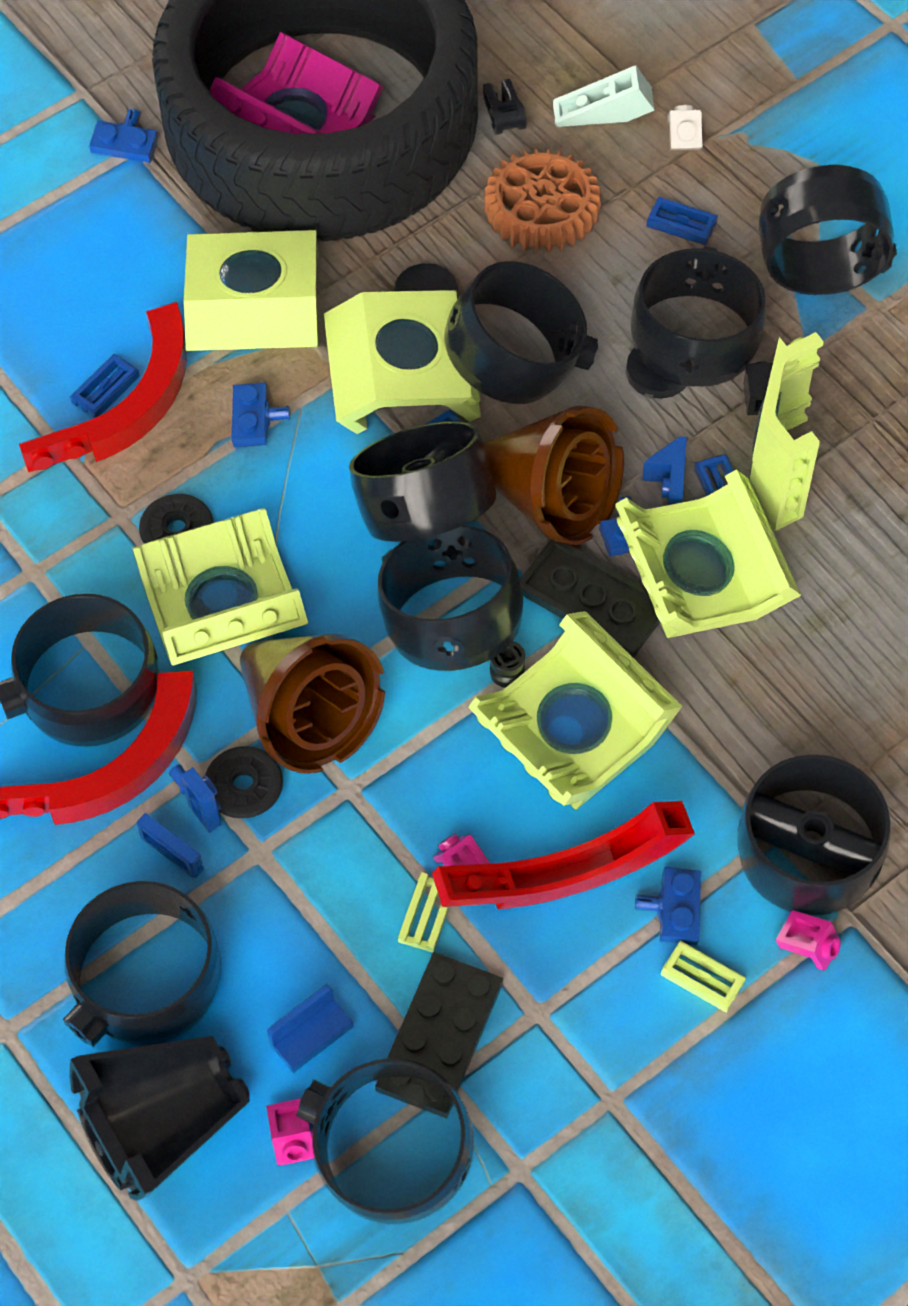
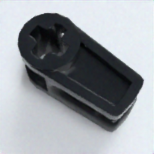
M505 79L501 83L502 102L498 100V93L495 92L492 84H483V99L490 116L494 134L499 135L503 133V130L517 127L519 130L526 129L525 110L522 102L518 99L511 80Z

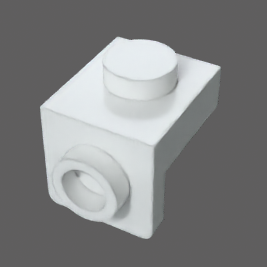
M691 105L674 107L675 111H670L667 116L670 151L701 150V110H693Z

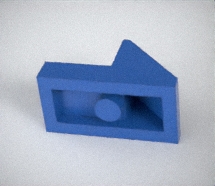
M687 437L677 438L644 462L642 479L644 481L663 482L661 497L668 498L667 505L682 503Z

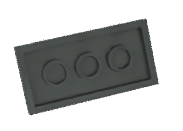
M550 539L519 580L522 595L562 619H564L566 614L586 611L633 658L660 623L644 586L570 544Z
M433 952L387 1058L407 1059L426 1065L443 1076L458 1093L503 985V977ZM392 1076L378 1079L375 1085L376 1092L446 1119L453 1105L451 1099L444 1092L421 1079Z

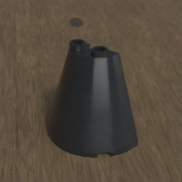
M213 1036L80 1055L70 1060L69 1076L71 1090L73 1094L80 1092L81 1100L79 1106L81 1108L77 1109V1113L87 1139L109 1178L120 1191L129 1188L131 1191L128 1194L133 1200H141L150 1195L250 1102V1094L245 1082L241 1078L234 1079L227 1070V1068L231 1067L230 1057L224 1047L218 1046Z

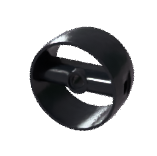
M438 422L399 431L365 447L353 457L349 464L351 485L361 517L370 535L383 541H412L449 532L480 517L489 510L496 500L495 479L485 444L478 429L474 425L465 422Z
M801 755L786 759L772 766L758 779L743 805L737 835L738 852L743 871L751 885L761 896L789 912L794 910L808 915H825L838 912L859 900L876 881L889 849L891 836L890 814L880 789L868 775L854 765L825 755ZM793 791H817L834 796L848 804L862 817L870 830L873 840L834 824L831 818L821 811L805 812L774 799V797ZM805 832H817L821 838H810ZM754 837L848 877L836 881L817 882L792 876L775 866L763 854Z

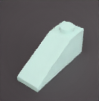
M636 65L553 100L555 124L558 127L628 122L655 111L652 87Z

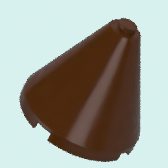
M574 406L485 442L495 479V488L550 539L570 545H579L591 540L593 534H590L593 528L600 524L601 521L609 520L622 486L624 451L622 446L615 445L612 431H618L617 425L609 414L599 408Z
M326 634L258 640L248 644L241 653L240 666L260 741L266 752L285 768L305 774L322 772V765L333 760L338 761L340 764L347 760L364 744L372 733L380 717L386 691L380 688L379 673L383 674L384 670L376 654L357 639L342 634Z

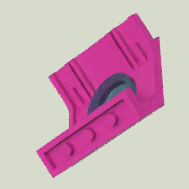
M280 32L265 67L244 87L240 89L221 78L215 77L209 91L218 102L236 116L263 128L293 134H329L360 127L371 122L376 117L372 112L384 86Z

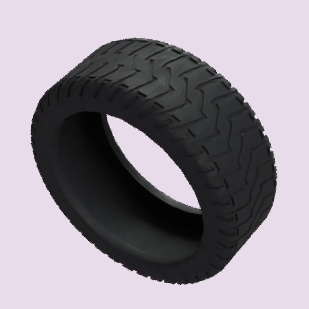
M169 0L158 22L153 41L152 64L166 146H168L172 162L176 165V169L182 179L199 198H202L204 203L209 205L214 211H218L223 217H228L230 221L238 223L242 227H250L255 232L316 230V238L321 241L341 240L343 237L350 239L356 236H363L367 232L371 234L378 230L386 229L390 225L398 224L400 221L409 218L411 214L414 215L426 207L451 183L468 157L475 139L478 122V49L473 16L465 0ZM280 32L290 37L305 34L339 33L366 38L393 49L412 63L424 78L413 94L390 113L360 127L329 134H293L263 128L236 116L218 102L209 91L215 77L223 79L233 66L249 54L276 42Z

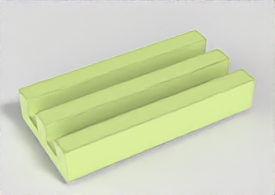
M421 872L398 936V942L433 953L450 907H442L441 904L428 942L422 940L438 895L434 879L428 877L427 873ZM426 886L431 887L413 938L409 934Z
M681 940L661 970L663 977L726 1013L746 980V977ZM682 954L733 984L732 987L725 985L711 977L710 974L697 969L679 957ZM673 967H676V968L680 969L681 971L687 973L688 975L694 977L695 979L699 980L700 982H702V983L706 984L707 986L713 988L714 990L720 992L721 994L725 995L726 997L721 996L720 994L714 992L713 990L707 988L706 986L700 984L699 982H697V981L693 980L692 978L686 976L685 974L679 972L678 970L674 969Z

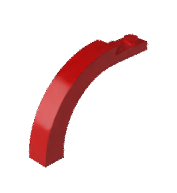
M177 302L146 311L149 330L152 336L151 358L142 379L122 402L92 420L19 444L28 473L47 469L51 465L69 459L80 458L90 452L93 453L96 462L111 457L144 437L165 416L181 388L187 363L185 334Z
M193 671L157 673L156 698L150 717L143 730L122 754L104 767L79 778L63 782L0 787V819H4L8 815L19 814L38 817L50 812L55 825L74 823L112 811L146 790L169 767L188 735L196 706L197 686Z
M683 801L653 802L641 813L621 826L578 846L521 861L438 866L432 872V876L442 907L496 904L497 910L524 907L581 893L624 877L668 854L695 833Z

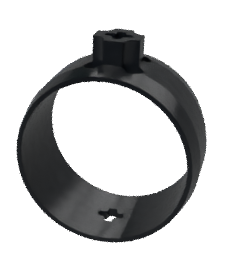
M823 165L795 172L775 184L765 195L761 203L759 234L763 259L772 279L787 290L807 295L841 293L869 282L878 274H883L892 267V261L897 255L896 244L893 243L894 231L889 202L879 181L864 170L845 165ZM781 204L783 205V208H781L780 215L778 217L776 216V213L779 211V205ZM853 220L866 223L847 235L825 241L807 242L786 238L801 228L824 221ZM862 241L860 249L855 252L856 246ZM861 265L865 266L863 273L859 274L858 270Z
M704 246L703 249H683L658 258L644 272L635 292L631 316V334L637 355L655 374L681 385L694 387L713 386L734 379L746 369V364L751 363L760 345L766 319L764 288L757 275L746 264L728 254L717 251V248ZM690 278L695 280L696 282L693 284H688L685 282V280ZM720 283L722 288H714L712 284ZM674 297H703L717 301L732 309L742 318L748 328L726 338L712 340L695 339L669 330L660 324L648 309L661 301ZM687 359L694 360L693 368L686 367L685 362H687Z
M515 261L492 264L483 269L467 284L450 311L444 333L446 351L458 373L472 387L484 395L510 404H527L544 398L562 383L573 367L589 370L594 363L595 354L598 350V339L587 335L585 315L572 292L556 277L543 269ZM493 304L502 306L528 319L548 341L555 362H535L508 351L484 328L476 312L475 305Z
M463 525L433 537L403 541L388 554L380 568L378 575V601L386 631L398 652L415 665L437 671H456L480 665L503 652L514 640L520 629L523 613V595L518 571L507 547L499 538L488 531ZM432 540H434V546L429 545ZM466 558H472L475 562L472 564H467L463 560ZM436 561H444L447 564L444 567H439L434 563ZM477 577L493 581L502 586L495 596L484 605L469 613L452 618L423 619L400 611L407 600L428 585L449 578ZM444 642H451L452 646H454L453 651H447L443 647Z
M74 594L58 598L35 611L20 628L12 648V677L0 681V702L7 720L26 713L43 733L61 743L83 747L107 744L130 733L149 713L157 692V673H159L157 653L145 626L127 606L119 601L96 594ZM84 632L115 634L132 642L145 655L142 668L132 685L116 699L93 709L78 711L57 709L42 703L27 691L31 671L42 654L55 643L75 634Z
M135 881L117 885L93 898L77 915L66 941L64 955L65 975L76 1005L63 1018V1021L75 1036L92 1047L105 1034L122 1042L143 1045L168 1041L192 1028L204 1016L212 1004L221 973L219 948L214 930L205 913L191 898L180 890L166 884L150 881ZM143 914L167 915L189 924L200 933L208 944L203 970L196 983L183 997L163 1009L144 1014L113 1012L93 1002L81 990V970L89 949L103 932L124 919Z
M398 1058L374 1060L350 1070L339 1078L331 1088L313 1079L299 1102L296 1116L313 1125L312 1152L319 1176L330 1193L340 1203L360 1217L384 1224H405L421 1220L444 1207L460 1190L468 1175L474 1151V1135L470 1116L453 1086L443 1076L426 1065ZM392 1076L421 1079L444 1092L455 1104L458 1112L461 1142L458 1157L451 1173L444 1183L429 1197L404 1208L376 1209L351 1200L339 1188L329 1163L328 1140L336 1114L354 1092L372 1081Z

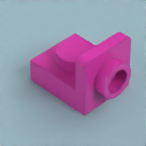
M455 833L438 845L441 851L433 856L436 863L442 862L444 866L490 863L471 834L458 837Z
M794 910L791 911L775 939L779 948L812 958L817 969L823 971L827 969L831 960L837 957L841 940L831 921Z
M301 1098L266 1106L276 1161L280 1166L313 1159L310 1124L296 1116Z

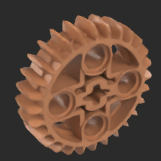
M535 148L534 153L529 155L523 150L522 157L518 158L512 154L510 163L502 160L500 168H494L492 176L488 177L484 192L485 214H487L488 223L492 224L493 232H500L502 241L510 238L512 247L520 243L522 244L523 251L528 246L534 247L535 253L538 252L539 248H546L547 252L550 253L551 248L555 246L562 251L564 243L573 247L575 245V238L581 241L584 240L585 232L591 233L593 224L597 223L601 205L600 187L597 186V177L592 176L591 168H584L583 160L574 163L573 154L565 158L562 157L561 150L557 154H551L549 148L546 150V153H538L537 148ZM576 190L580 195H578L577 193H573L572 191ZM503 204H505L508 207H511L512 210L508 211Z

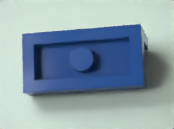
M326 984L267 1029L271 1047L294 1073L354 1026L353 1021L334 1000L332 988Z

